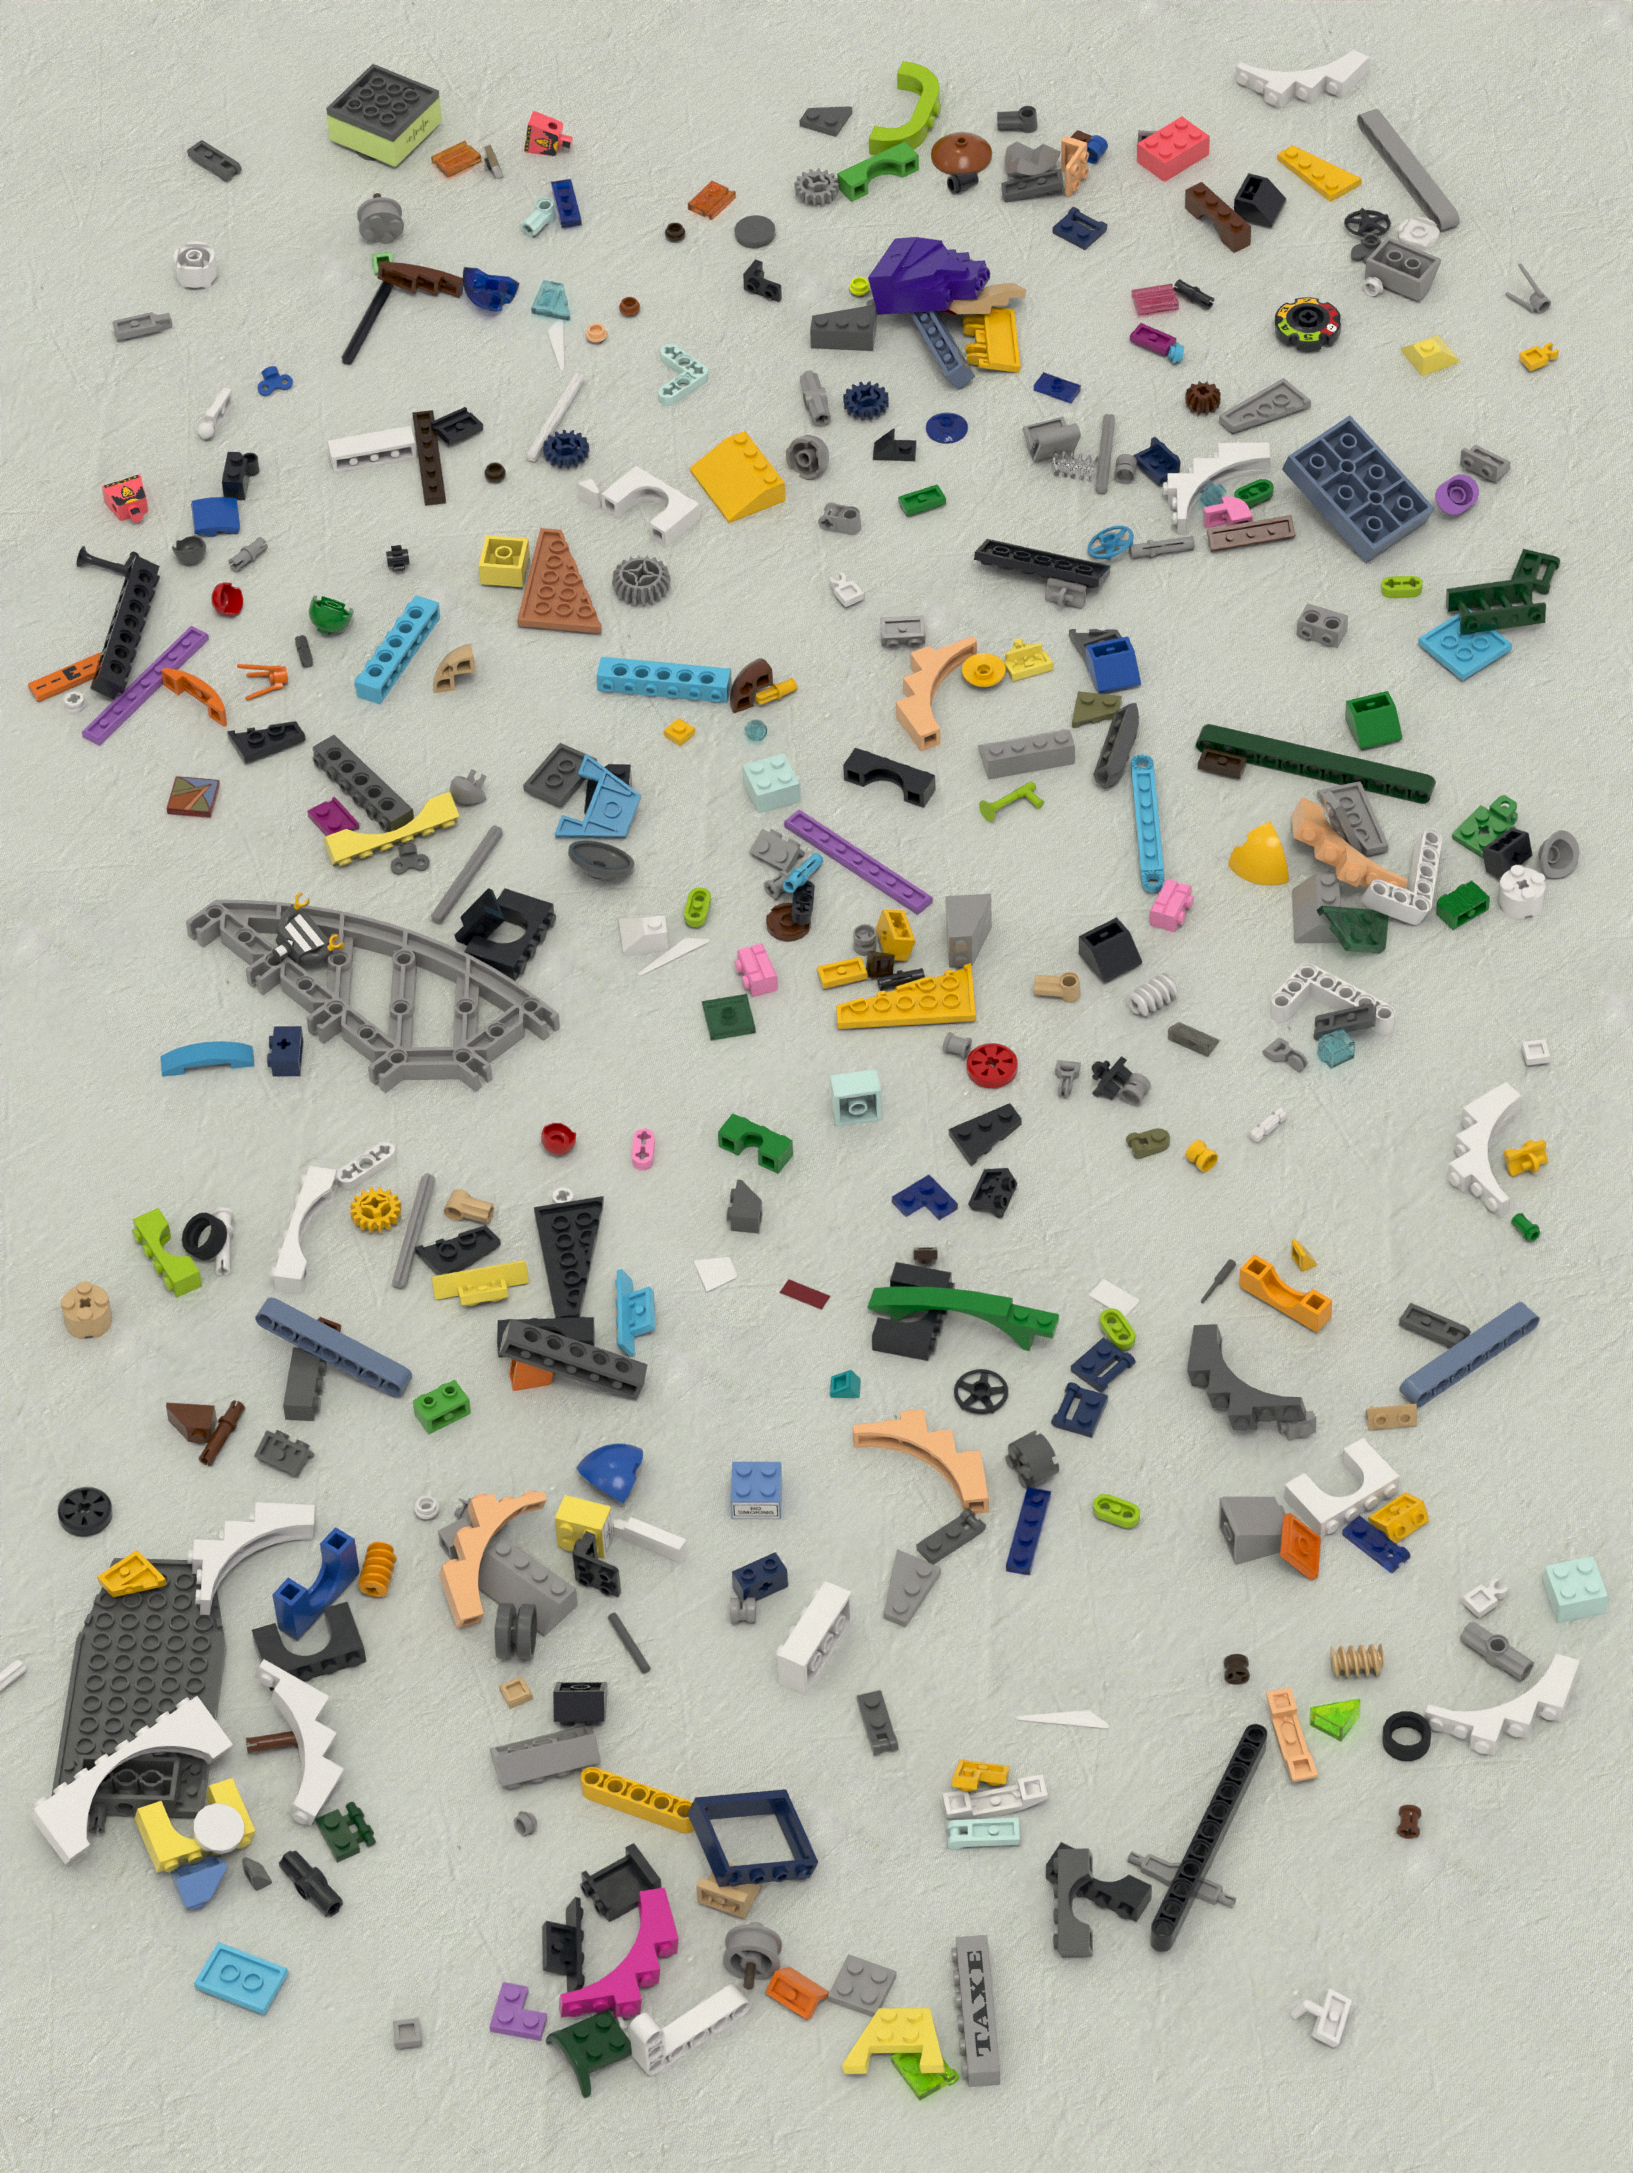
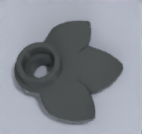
M1375 234L1365 235L1361 240V244L1355 245L1352 248L1351 258L1363 259V262L1366 264L1367 258L1381 244L1379 237Z

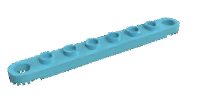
M1137 754L1131 761V774L1141 883L1145 891L1155 893L1161 891L1164 885V868L1153 759L1150 756L1148 757L1147 754ZM1145 763L1147 765L1146 767L1144 766V768H1140V766H1138L1137 764ZM1155 879L1159 882L1155 883V885L1152 883L1151 885L1148 880Z

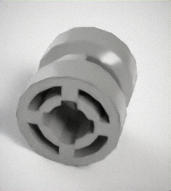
M1121 454L1117 457L1114 478L1119 483L1129 484L1135 480L1137 459L1133 455Z
M869 924L857 926L853 931L854 951L861 956H867L868 951H876V930Z
M1134 1073L1127 1080V1085H1124L1121 1089L1120 1096L1127 1104L1137 1106L1143 1100L1144 1094L1151 1088V1083L1144 1075Z
M748 1597L746 1600L730 1598L731 1623H739L740 1620H746L748 1623L756 1622L755 1597Z

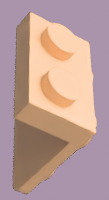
M1064 136L1061 140V171L1065 172V195L1070 197L1074 191L1078 190L1080 182L1086 179L1088 175L1087 160L1089 152H1087L1086 142Z

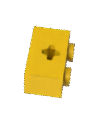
M883 909L875 928L883 952L894 954V961H908L916 940L905 911Z

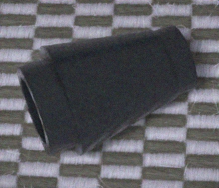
M976 172L953 173L947 178V186L952 193H960L979 182Z

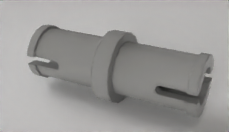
M258 537L249 546L242 547L237 555L228 560L229 564L233 563L230 567L234 571H238L246 563L253 562L258 554L268 548V545L265 544L266 541L262 537Z

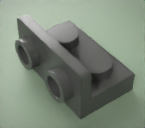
M266 1430L254 1457L298 1477L308 1456L313 1458L315 1454L309 1450L310 1445L298 1439L294 1443L288 1440L289 1435L279 1430H276L275 1433Z

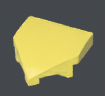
M1016 638L1013 648L1005 653L1006 661L1004 664L1012 681L1054 670L1052 660L1046 651H1042V643L1031 645L1024 643L1023 639Z

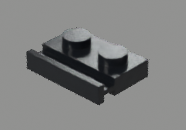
M463 407L432 421L431 429H435L437 431L436 434L450 446L483 431V423L471 412L469 413L466 407Z

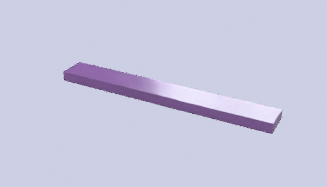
M190 626L82 731V737L100 746L163 685L161 670L163 668L178 670L209 640L208 634Z
M800 809L784 821L786 829L916 915H919L933 903L932 896Z

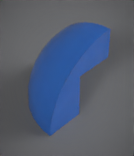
M620 1443L605 1445L584 1457L576 1469L591 1484L624 1504L635 1483L636 1471L642 1464L643 1449Z

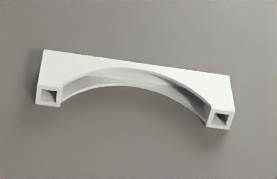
M198 1696L192 1700L188 1697L176 1705V1711L171 1714L168 1711L163 1713L155 1720L157 1724L149 1728L146 1725L135 1734L137 1738L130 1743L126 1739L115 1747L117 1752L111 1756H108L107 1753L94 1762L96 1766L88 1771L87 1768H84L74 1776L75 1781L69 1785L66 1782L62 1783L53 1790L55 1795L49 1799L44 1796L32 1805L34 1809L29 1816L65 1865L85 1852L90 1846V1843L87 1841V1819L93 1796L101 1781L117 1766L135 1757L159 1752L191 1755L205 1760L209 1765L229 1751L233 1744Z

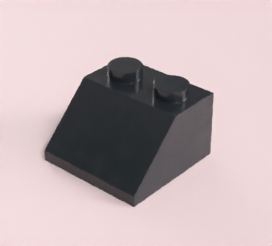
M557 1682L553 1691L554 1722H560V1725L570 1726L575 1725V1722H585V1725H599L600 1721H605L607 1682Z

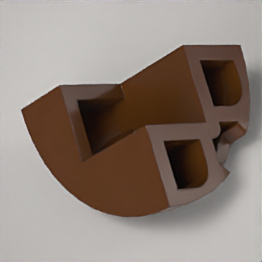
M763 658L756 659L746 665L735 678L730 693V706L733 713L754 707L753 691L773 685L772 668Z

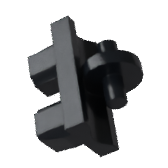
M1121 1056L1111 1069H1109L1110 1062L1107 1060L1104 1062L1096 1061L1091 1068L1094 1073L1092 1078L1096 1081L1099 1078L1102 1079L1092 1093L1098 1098L1102 1093L1112 1100L1121 1089L1112 1080L1116 1079L1123 1086L1127 1083V1080L1133 1073L1124 1066L1127 1061L1124 1057Z

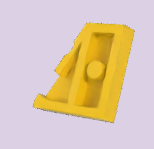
M138 1550L97 1576L98 1583L112 1597L166 1585V1579Z

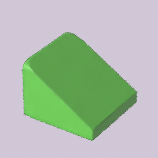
M392 252L372 254L375 275L378 274L381 261L394 262Z

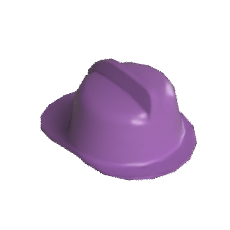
M1458 474L1437 488L1435 493L1436 503L1443 512L1457 515L1477 501L1479 487L1470 476Z

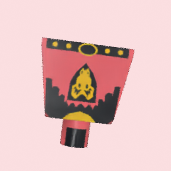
M533 111L528 122L524 152L556 156L560 146L571 148L573 137L562 134L564 124L561 121Z
M140 474L102 486L105 504L120 521L131 518L132 522L137 523L143 519V514L148 512L146 495Z

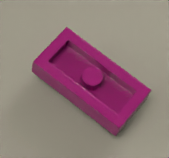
M1140 323L1130 334V341L1166 356L1170 346H1174L1176 343V337Z

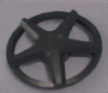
M1361 208L1359 211L1349 214L1345 218L1344 225L1350 233L1364 237L1367 235L1363 234L1364 232H1371L1375 229L1380 232L1374 234L1380 236L1390 229L1391 221L1388 214ZM1368 214L1377 215V216H1376V217H1369ZM1361 215V219H1354L1353 217ZM1385 220L1387 227L1384 228L1377 224V222ZM1348 224H1359V230L1357 232L1352 230Z
M976 1369L963 1374L957 1380L954 1387V1397L962 1410L975 1414H994L1006 1402L1008 1386L1006 1381L996 1372ZM981 1373L979 1381H976L973 1385L963 1381L969 1375ZM988 1374L997 1377L1003 1386L991 1387L988 1383ZM959 1387L971 1392V1395L964 1402L959 1397ZM1004 1393L1002 1399L996 1405H993L990 1396ZM980 1400L986 1409H976L970 1407V1405Z

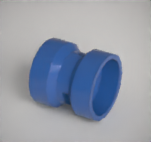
M1094 135L1089 139L1087 144V152H1089L1088 163H1097L1101 155L1108 149L1107 141L1103 137Z

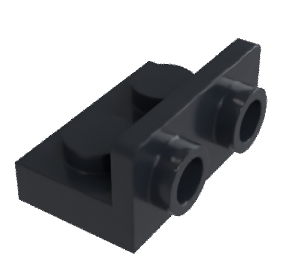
M1008 1168L984 1169L968 1203L972 1210L992 1209L997 1218H1002L1017 1187L1016 1179Z

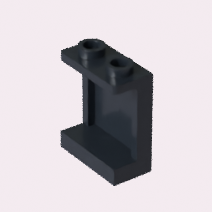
M634 1843L625 1847L626 1856L591 1876L587 1871L581 1873L582 1883L580 1887L586 1897L590 1896L598 1914L600 1916L604 1915L609 1923L638 1907L640 1891L662 1888L660 1877Z

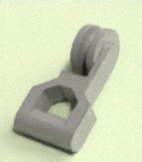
M1280 1037L1262 1051L1263 1055L1273 1062L1282 1060L1286 1062L1288 1060L1290 1066L1296 1071H1301L1308 1065L1306 1057L1301 1052L1289 1047V1042ZM1280 1048L1283 1049L1282 1052H1277V1053H1276V1051H1277L1278 1049H1280Z
M1057 1060L1055 1075L1060 1078L1058 1096H1062V1093H1065V1097H1068L1069 1093H1071L1073 1081L1079 1077L1080 1062Z

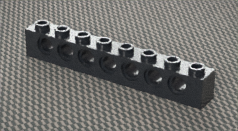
M137 555L128 567L90 689L113 700L118 693L122 694L126 688L127 681L124 680L131 672L132 666L129 664L133 662L137 651L134 648L138 646L141 640L139 632H142L146 621L143 619L144 617L146 618L151 606L148 603L152 601L155 595L153 587H156L160 576L157 575L160 566Z

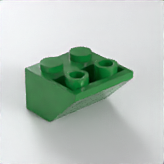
M1388 691L1346 701L1345 720L1360 750L1402 740L1396 706Z

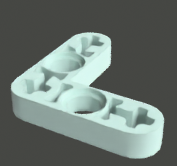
M666 344L661 347V361L679 373L678 376L663 385L658 391L659 402L669 406L677 403L706 383L708 380V369L674 344ZM683 362L689 363V365L687 366H681L679 364ZM680 383H687V384H689L688 386H685V387L679 386Z

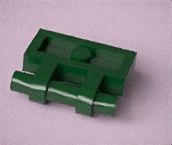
M355 1802L346 1804L347 1815L342 1816L339 1809H336L315 1819L316 1826L337 1863L360 1853L359 1843L365 1841L368 1847L376 1843L373 1837L374 1831L370 1825L366 1824L363 1819L364 1813L361 1808L356 1806ZM355 1824L358 1830L351 1833L349 1826Z

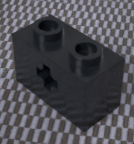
M1512 827L1482 849L1486 872L1498 877H1502L1503 874L1511 870L1512 866L1522 865L1533 856L1529 833Z

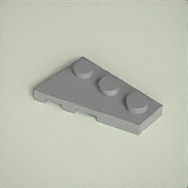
M897 1549L884 1609V1619L906 1628L941 1575V1568Z

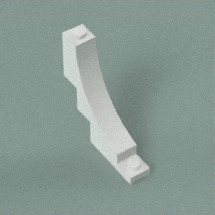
M263 1659L258 1667L255 1678L259 1679L260 1683L264 1686L275 1688L270 1701L280 1710L289 1723L298 1743L301 1757L299 1792L289 1815L293 1816L294 1820L298 1823L307 1824L311 1827L344 1771V1768L325 1758L337 1732L317 1721L325 1709L330 1696Z

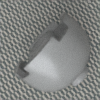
M805 435L792 441L786 450V460L789 468H793L799 473L800 478L811 479L818 476L827 467L829 450L820 438Z

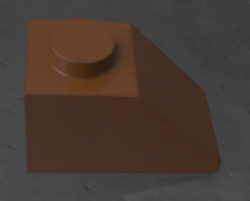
M166 1403L168 1421L188 1442L198 1444L209 1442L215 1432L217 1423L214 1405Z

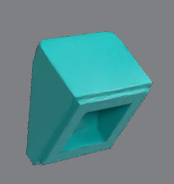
M852 1370L831 1376L830 1397L859 1398L860 1378Z

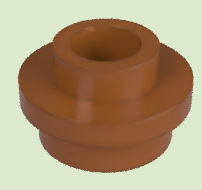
M626 297L621 301L619 310L624 315L632 316L640 311V304L636 298Z

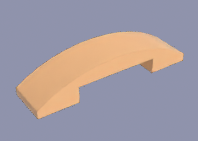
M1291 1687L1266 1692L1277 1743L1292 1782L1317 1778L1318 1774L1311 1753L1308 1752L1299 1723L1297 1706Z

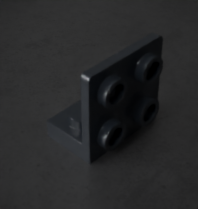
M488 888L461 915L460 918L463 926L454 936L457 942L468 946L474 935L487 939L505 921L492 889Z

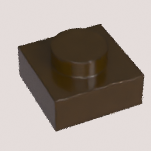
M914 1247V1260H919L920 1264L933 1263V1259H938L937 1247Z

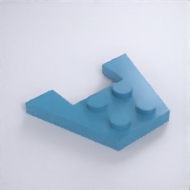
M585 754L578 775L598 782L583 822L562 815L554 835L555 837L626 838L641 800V795L588 754Z

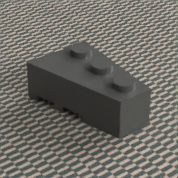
M875 304L812 315L810 327L811 348L873 351L877 327Z

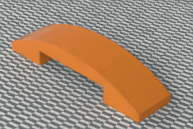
M163 668L161 670L165 687L178 696L186 691L207 706L210 718L223 727L227 725L224 704L211 686L198 677L184 671L171 668Z

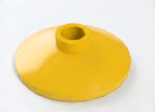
M988 653L975 654L966 659L962 665L964 679L968 683L979 687H988L999 683L1006 673L1004 662L999 657Z

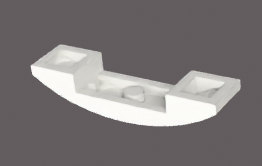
M1043 1774L1018 1779V1785L972 1794L961 1790L942 1793L947 1818L982 1819L1006 1815L1034 1806L1048 1798Z

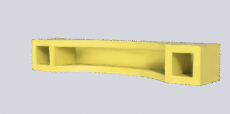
M447 792L429 799L415 819L395 831L383 834H364L345 829L326 836L323 839V843L332 865L339 863V866H344L351 863V859L360 856V859L371 856L373 854L372 851L380 848L381 851H385L394 847L393 843L398 841L404 844L414 840L413 836L420 833L422 836L434 833V828L440 826L443 829L455 825V821L460 816L451 793Z

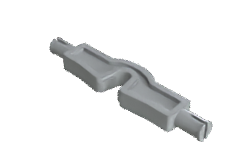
M1133 1851L1130 1852L1127 1859L1128 1862L1140 1866L1141 1873L1156 1879L1170 1887L1181 1864L1169 1863L1152 1854H1148L1145 1858ZM1204 1879L1196 1896L1197 1899L1212 1905L1221 1902L1233 1908L1236 1902V1897L1223 1893L1221 1885Z

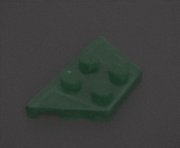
M1322 905L1317 909L1319 916L1324 914L1332 924L1329 929L1338 938L1345 951L1380 954L1386 949L1388 915L1372 909Z

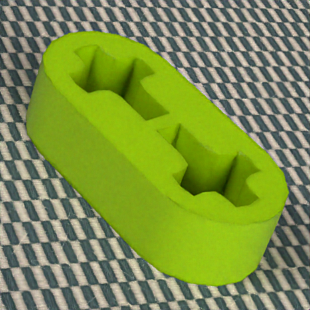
M1417 576L1386 577L1381 583V593L1387 598L1417 597L1422 593L1423 582Z

